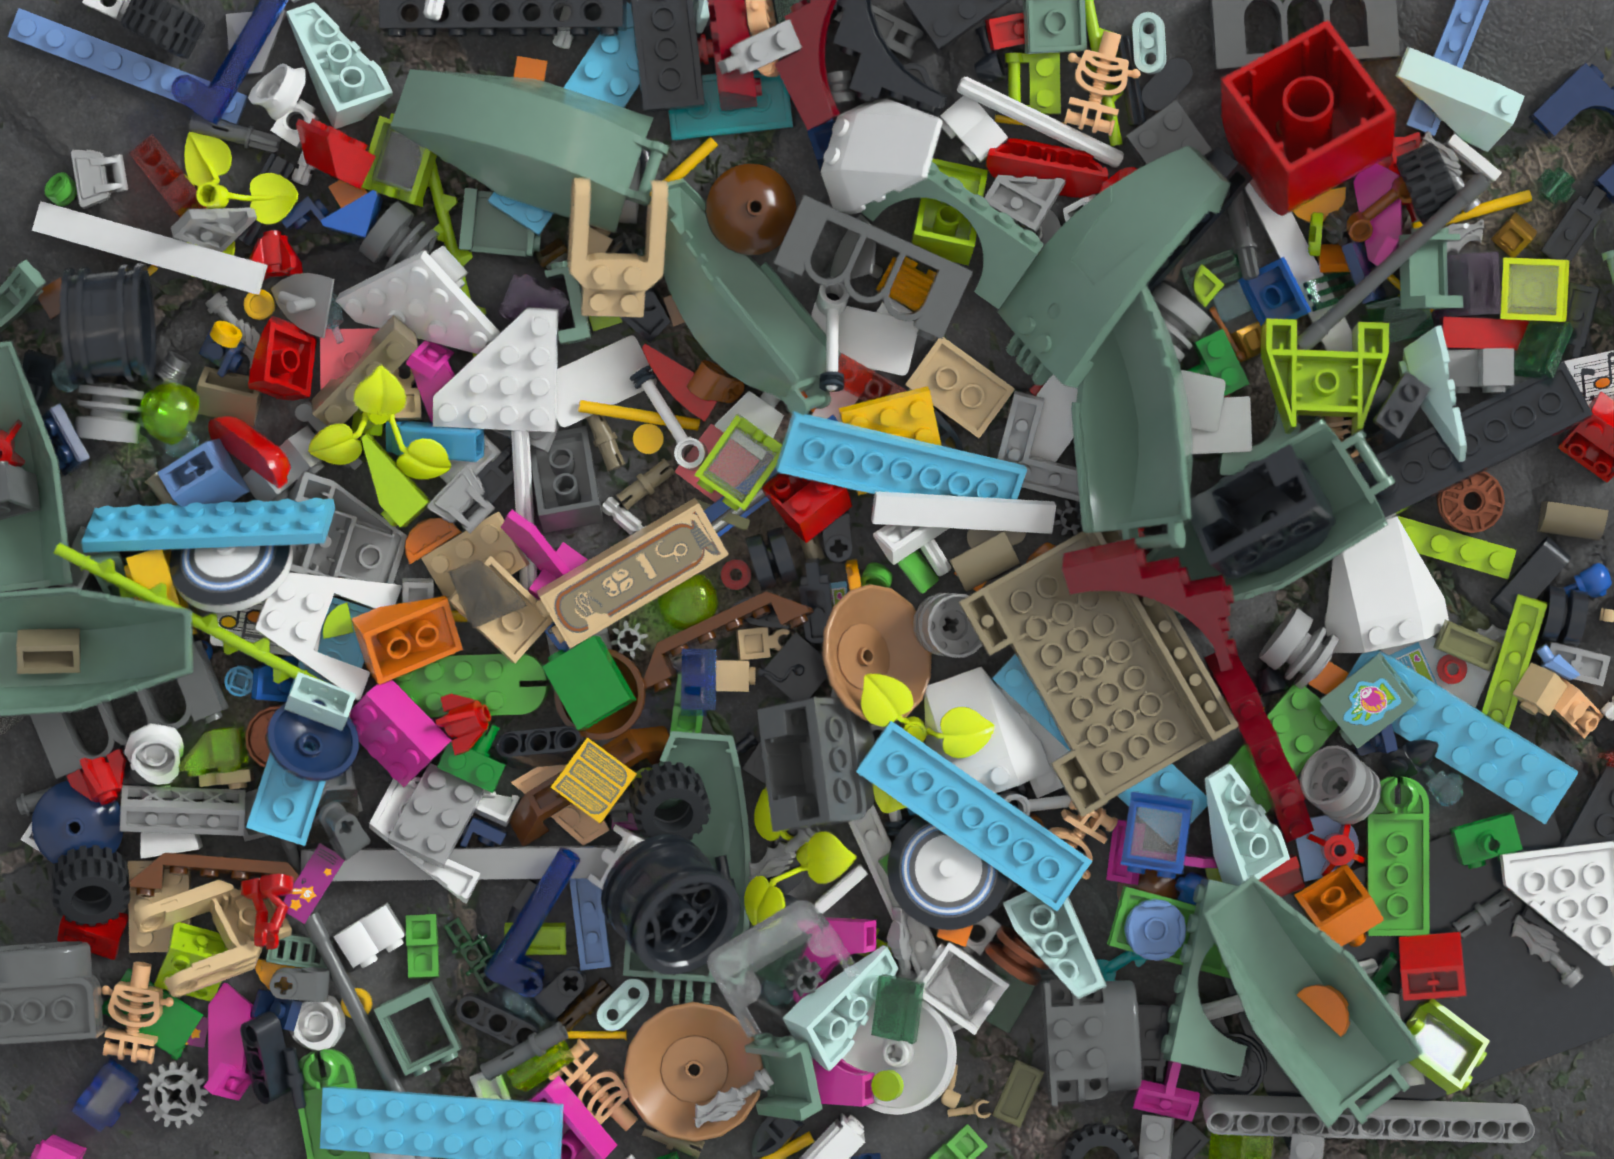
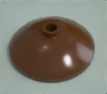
M759 164L738 165L721 174L709 190L705 207L707 223L714 237L727 249L738 254L751 256L765 254L780 246L797 210L795 196L787 181L773 169ZM751 202H756L759 204V212L755 213L751 211Z
M610 649L608 651L635 696L636 701L589 729L579 731L584 738L607 740L620 736L636 723L644 707L645 685L640 671L625 655ZM554 691L555 704L559 716L566 726L576 728L558 694Z

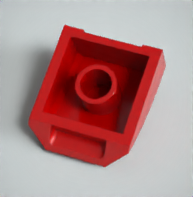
M272 316L262 332L253 356L248 380L249 389L281 400L295 401L309 398L317 339L312 334L298 328L294 323Z

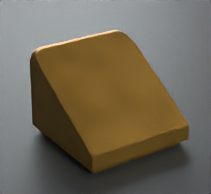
M1514 212L1491 240L1511 258H1515L1534 239L1537 231L1520 215Z
M1258 321L1230 334L1239 351L1245 353V360L1261 354V326Z

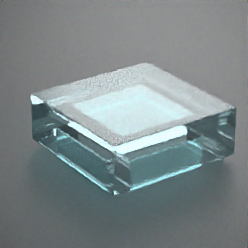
M1240 283L1219 291L1212 299L1223 323L1252 310Z

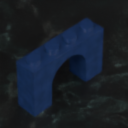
M1584 63L1528 118L1550 139L1582 110L1599 109L1614 117V86L1610 88L1602 80L1604 75L1595 65L1591 64L1588 66ZM1614 161L1592 182L1595 186L1606 192L1605 196L1613 204Z

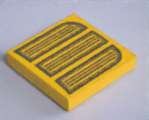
M586 738L551 788L601 824L637 774L591 739Z

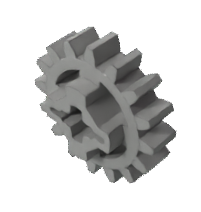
M176 1061L170 1062L169 1069L164 1064H161L158 1067L160 1074L151 1072L149 1075L153 1083L146 1082L143 1088L149 1090V1093L144 1095L142 1100L150 1101L151 1103L146 1108V1112L154 1110L156 1115L153 1120L156 1122L161 1117L164 1118L165 1127H168L172 1121H175L176 1127L181 1128L183 1120H186L191 1125L194 1122L193 1114L201 1117L204 1112L199 1107L209 1104V1101L203 1098V1095L208 1094L209 1091L202 1088V1084L207 1078L206 1076L201 1078L196 1076L199 1071L198 1067L189 1071L188 1062H184L178 1068ZM169 1075L184 1076L181 1080L172 1081L169 1077L166 1078ZM192 1084L196 1091V1100L191 1096L190 1086ZM179 1088L182 1091L180 1093L181 1098L173 1100L171 1098L172 1091ZM157 1090L162 1094L161 1105L157 1100ZM181 1108L183 1111H187L182 1114L169 1113L171 1109Z

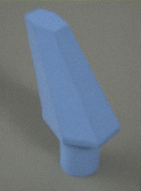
M1546 644L1536 650L1544 662L1540 667L1550 670L1567 680L1580 676L1560 654L1554 656Z

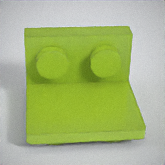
M181 922L173 924L168 952L155 979L154 986L168 990L165 984L166 977L170 978L175 973L190 968L195 962L228 951L220 934ZM221 982L186 995L211 1002Z

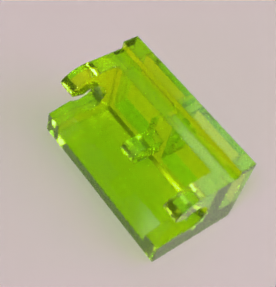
M564 1040L547 1049L546 1054L539 1057L536 1055L507 1071V1074L512 1081L513 1087L527 1092L575 1060Z

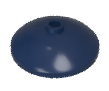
M313 700V701H312V702H314V703H317V704H320V705L326 707V705H325L322 701H319V700ZM286 703L276 710L267 728V744L273 758L285 771L295 777L308 781H327L342 775L353 764L358 753L359 738L356 727L349 716L341 731L284 709ZM304 747L310 748L312 752L305 750Z
M68 780L58 783L44 793L34 809L32 833L35 843L44 857L53 864L58 863V858L61 855L67 856V851L71 849L78 850L79 846L86 845V848H90L93 845H99L101 849L108 847L112 849V853H115L124 834L123 831H120L121 806L117 800L106 805H101L100 802H93L72 788ZM71 822H78L81 829L79 832H73L70 829Z

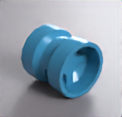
M245 665L230 669L224 680L228 692L240 697L251 694L254 669Z

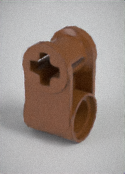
M703 360L688 383L687 388L703 400L732 403L742 395L745 384L726 372L719 364Z

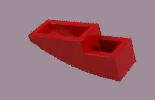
M1466 317L1440 318V326L1442 327L1447 349L1514 348V351H1529L1530 321Z
M644 344L642 347L644 355L660 382L680 404L706 423L718 401L703 400L690 392L687 385L695 373Z

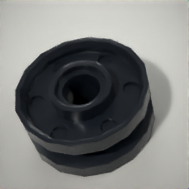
M1239 1032L1224 1034L1226 1038L1247 1046L1241 1077L1201 1068L1204 1083L1215 1095H1252L1260 1087L1267 1072V1057L1264 1049L1249 1035Z

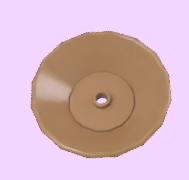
M872 584L848 591L833 607L824 629L823 661L829 683L843 705L864 721H868L861 708L864 676L866 674H882L902 682L908 687L913 697L912 709L902 715L905 718L924 697L931 678L932 653L926 651L916 639L913 630L916 610L911 602L892 588Z
M690 1002L666 1007L643 1023L628 1046L624 1077L629 1100L645 1123L667 1137L691 1142L722 1137L745 1121L758 1101L761 1089L744 1098L746 1104L742 1105V1109L737 1111L736 1116L731 1117L728 1121H707L699 1128L695 1126V1120L693 1119L695 1117V1104L706 1105L715 1098L718 1090L725 1093L731 1087L740 1088L753 1079L756 1070L764 1069L760 1054L746 1053L744 1046L754 1041L753 1035L743 1021L718 1006ZM697 1064L700 1067V1072L695 1075L691 1074L688 1069L689 1066Z

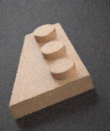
M567 764L536 767L511 783L525 794L563 771ZM573 803L551 816L583 846L610 831L605 820L601 824Z

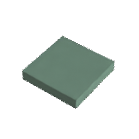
M1023 0L1025 54L1087 50L1085 0Z

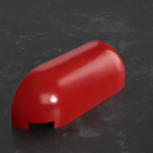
M1010 138L998 148H990L987 155V168L995 179L998 175H1009L1015 178L1029 176L1037 177V179L1053 180L1055 178H1062L1066 184L1059 195L1085 198L1092 194L1099 193L1100 185L1108 180L1107 168H1103L1098 162L1093 160V155L1082 150Z
M220 416L209 421L208 430L212 440L220 439L229 453L276 488L280 489L288 482L287 476L291 465L287 455L281 448L239 418Z

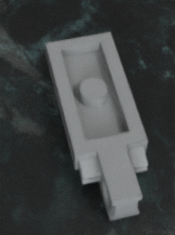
M786 20L734 44V47L730 48L733 56L718 62L722 74L739 68L741 74L749 73L802 47L790 20Z

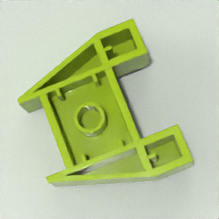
M1266 319L1261 326V359L1285 433L1291 434L1296 428V415L1352 417L1351 436L1362 430L1389 354V323L1358 322L1352 330V352L1297 350V320Z

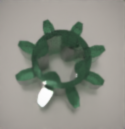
M1557 167L1554 171L1549 168L1546 169L1537 180L1542 184L1538 192L1554 205L1559 200L1563 203L1567 202L1576 192L1571 187L1575 179L1560 167Z

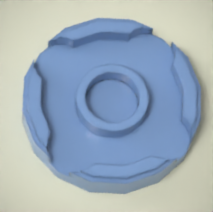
M1160 899L1145 900L1133 907L1126 918L1124 928L1126 941L1131 949L1141 957L1155 961L1171 957L1184 943L1187 930L1185 919L1181 912L1171 903Z

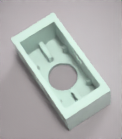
M298 672L284 709L342 731L356 694ZM313 700L322 701V702L326 705V707H325V706H322V705H320V704L314 703V702H312V701H313Z

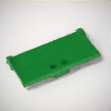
M128 968L120 981L131 982L132 969ZM149 981V986H154V983ZM162 989L163 999L173 998V1006L167 1007L163 1005V1014L159 1020L151 1026L140 1027L138 1033L158 1036L155 1046L171 1055V1058L177 1061L182 1056L185 1044L200 1022L203 1014ZM111 997L102 1005V1014H106L109 1017L111 1016L108 1011V1005ZM152 1001V1002L143 1003V1005H152V1004H154L153 1001ZM120 1009L122 1013L128 1015L129 1012ZM154 1012L141 1014V1019L153 1017Z

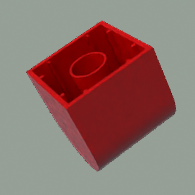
M1328 20L1221 79L1222 122L1231 150L1237 162L1253 177L1249 183L1255 192L1278 215L1284 216L1386 159L1393 153L1396 112ZM1277 121H1280L1279 127L1282 131V138L1276 133Z

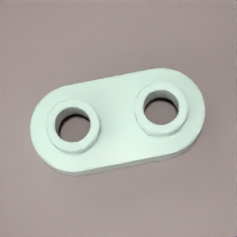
M1144 12L1135 18L1132 26L1134 62L1139 70L1151 75L1160 72L1166 64L1165 25L1163 20L1156 14ZM1154 24L1155 29L1153 33L1146 34V26ZM1151 54H1155V63L1149 65L1147 63V57Z
M639 978L625 980L600 1005L597 1012V1020L601 1027L609 1031H616L622 1028L648 1001L649 988L647 984ZM635 987L639 989V997H630L628 994L630 988ZM608 1010H617L618 1018L615 1020L609 1019L607 1016Z

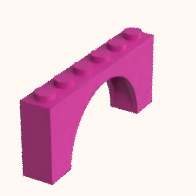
M810 916L799 918L794 928V939L797 942V954L794 960L807 956L811 963L815 961L821 967L818 974L823 979V982H820L817 986L819 988L825 984L830 973L841 961L856 953H867L876 950V920ZM794 989L793 998L796 1004L809 993H804L801 997ZM811 1056L821 1104L863 1107L874 1103L875 1095L872 1092L871 1083L875 1072L860 1070L843 1059L830 1071H827Z

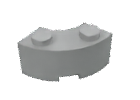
M308 425L279 446L287 455L291 465L287 476L288 482L282 488H276L252 469L243 477L250 492L257 500L265 502L286 499L290 495L289 489L295 485L303 471L316 475L325 467L322 464L323 460L314 457L308 452L309 444L315 436Z

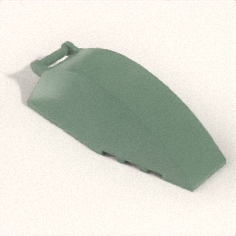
M410 69L391 123L393 130L422 148H427L446 163H451L465 172L470 178L476 179L491 188V191L567 218H570L573 178H589V225L613 233L616 232L625 200L645 206L650 205L651 196L649 195L652 189L650 181L655 180L662 156H666L669 149L665 144L646 139L654 117L530 78ZM643 149L651 153L639 189L634 191L629 188Z
M683 178L667 182L668 203L663 274L672 298L695 339L707 354L726 372L746 385L782 399L788 406L787 409L791 414L794 411L801 415H806L813 408L823 409L829 406L831 403L830 393L819 388L820 374L826 372L825 332L767 262L760 266L750 255L735 253L724 247L714 237L706 219V201ZM838 350L839 369L846 363V359ZM804 391L808 398H805L801 392Z
M1145 285L1090 359L1094 365L1078 386L1077 402H1072L1071 414L1082 529L1084 533L1122 530L1123 540L1135 538L1138 549L1170 545L1173 548H1181L1186 543L1183 521L1191 519L1192 431L1183 377L1172 339L1159 308L1147 285ZM1168 525L1167 534L1138 536V528Z
M12 341L0 342V430L8 432V429L18 419L23 423L13 438L15 441L14 451L25 460L22 466L24 470L37 475L41 510L0 520V592L37 587L40 590L48 589V586L73 583L71 562L54 554L59 542L69 547L58 459Z
M1322 419L1256 459L1261 460L1284 446L1291 444L1297 457L1307 464L1312 476L1318 481L1323 494L1328 498L1336 522L1331 527L1327 538L1319 547L1276 571L1269 573L1251 572L1237 579H1229L1223 575L1225 584L1232 586L1235 602L1284 588L1388 525L1375 494L1395 483L1392 475L1388 476L1365 440L1367 435L1363 429L1341 442ZM1354 445L1377 484L1369 487L1346 450L1350 446ZM1245 466L1231 475H1235L1236 473L1244 470ZM1190 519L1183 521L1186 535L1184 547L1173 548L1171 545L1156 547L1146 555L1147 563L1179 556L1182 567L1187 566L1191 581L1221 575L1219 571L1210 566ZM1172 609L1178 620L1186 618L1181 613Z
M72 587L0 592V717L77 712L193 673L191 610ZM80 628V673L17 674L16 643L18 630Z
M1253 875L1203 913L1253 1031L1327 1128L1337 1120L1346 1108L1349 1109L1360 1125H1363L1368 1121L1366 1118L1399 1091L1405 1092L1410 1088L1397 1068L1423 1055L1425 1051L1352 954L1342 948ZM1317 984L1330 985L1340 991L1349 1005L1347 1008L1350 1026L1345 1035L1340 1037L1296 994L1308 986ZM1388 1075L1392 1077L1393 1081L1360 1107L1355 1104L1356 1100Z

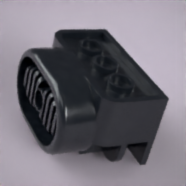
M1291 444L1284 446L1261 460L1248 463L1244 470L1235 475L1223 477L1217 485L1190 499V520L1209 564L1229 579L1241 578L1251 572L1269 573L1288 565L1319 547L1327 538L1331 527L1336 522L1328 498L1323 494L1318 481L1312 476L1307 464L1297 457Z

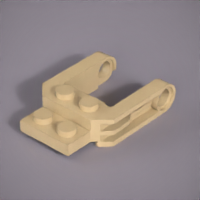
M573 178L567 266L570 273L582 285V316L644 317L645 291L663 276L668 203L667 181H650L652 194L651 205H648L645 256L619 253H592L587 255L589 178Z
M216 880L144 906L134 914L133 920L139 932L146 934L206 912L212 913V920L228 951L195 962L190 968L179 971L170 978L166 977L165 984L173 997L186 995L255 968L262 952V947L254 945L256 910L253 901L242 896L241 889H235L233 884ZM270 899L264 900V903L268 910L269 923L277 907ZM286 917L278 934L279 940L290 936L292 932Z

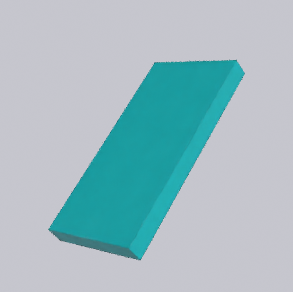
M756 69L753 71L754 78L760 77L762 96H757V107L721 111L717 75H701L704 107L668 110L672 141L793 128L789 92L780 75L777 77H767Z

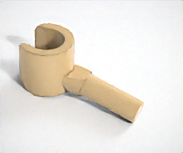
M958 1065L955 1066L954 1074L948 1087L941 1095L942 1104L952 1109L956 1108L961 1094L953 1091Z
M977 1099L970 1106L948 1109V1117L975 1114L980 1118H987L991 1113L984 1112L980 1114L978 1107L980 1104L990 1102L984 1099Z

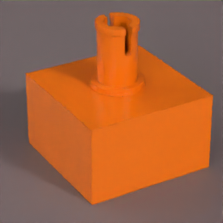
M1347 864L1340 866L1294 895L1308 920L1341 947L1347 943L1351 947L1362 945L1366 940L1365 932L1384 921L1372 897Z

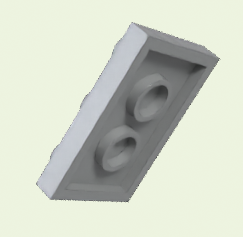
M430 763L390 833L388 843L443 869L483 797L485 789L447 773Z

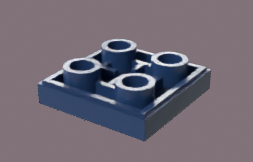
M61 404L50 408L42 416V420L57 456L59 470L66 476L78 469L90 457Z

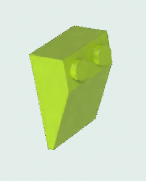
M932 158L931 161L945 175L958 179L964 188L974 195L984 196L988 170ZM920 197L911 243L954 263L969 266L977 235L973 225L960 211L951 205L936 199Z
M365 434L361 440L378 501L384 509L381 515L392 527L397 525L407 527L427 509V505L431 500L410 477L399 470L395 460L372 435Z

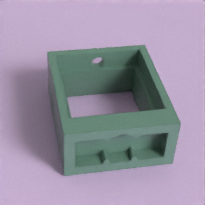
M432 980L375 1007L374 1012L405 1076L412 1072L414 1077L419 1076L431 1069L429 1064L437 1060H441L442 1064L459 1056L457 1051L463 1045ZM429 997L450 1044L411 1062L390 1015Z

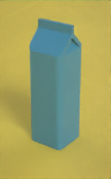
M418 421L396 422L402 441L407 448L415 440L431 439L445 448L449 460L477 462L484 456V429L433 427V423ZM386 422V452H392L400 456L403 452L398 447L390 422Z

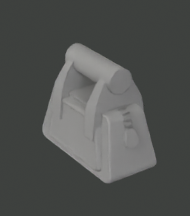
M94 150L71 151L79 205L83 209H88L109 200L113 192L128 191L123 155L105 157L103 153ZM112 166L115 184H108L106 167Z
M468 466L463 467L427 505L430 511L441 516L443 520L453 524L457 521L462 523V526L470 534L495 509L488 500L482 497L485 492L482 483ZM477 501L481 506L466 519L463 514Z

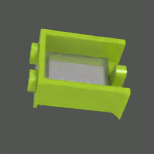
M391 113L390 118L379 116L368 151L375 155L376 158L364 180L362 188L371 191L375 190L377 193L423 207V198L437 155L391 128L394 117L393 113Z
M737 414L695 473V476L699 478L697 484L711 494L716 490L725 496L722 502L733 510L737 511L739 508H742L745 511L775 469L782 444L743 416Z
M1428 999L1416 1006L1405 1025L1425 1051L1423 1055L1408 1063L1444 1089L1447 1095L1459 1090L1464 1091L1472 1081L1473 1077L1470 1075L1474 1067H1478L1485 1059L1487 1052L1484 1050L1490 1041L1438 1001Z

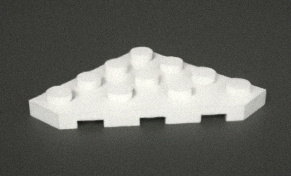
M425 250L339 293L336 302L357 323L381 328L394 315L414 331L418 339L479 354L501 333Z
M528 307L433 396V427L555 432L557 413L558 309Z
M1614 841L1500 854L1502 880L1506 888L1602 965H1614Z

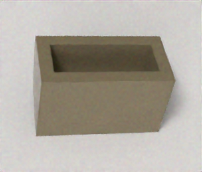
M205 366L197 384L194 413L215 418L232 416L239 418L250 426H254L261 403L262 392L249 389V376L230 372L222 378L217 375L219 369Z
M1545 501L1541 503L1537 532L1600 540L1606 526L1609 510Z
M1004 531L949 560L966 592L1020 564Z
M80 628L18 630L16 643L17 674L80 673Z

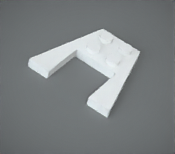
M289 572L280 587L265 599L254 630L293 655L310 669L316 671L334 686L355 693V700L360 701L370 672L313 651L334 594L376 609L378 607L395 605L402 586Z
M415 777L405 787L393 778L369 823V828L386 842H388L390 833L420 782L421 777ZM484 790V795L474 813L506 827L519 803L520 797L512 795V797L497 795L496 792L491 793ZM391 845L462 902L467 903L480 878V873L449 859L442 869Z

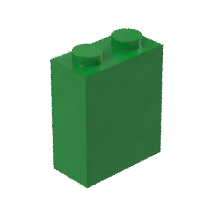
M600 636L589 637L567 652H564L563 649L555 652L547 658L549 663L542 666L579 731L589 729L636 701L635 696Z

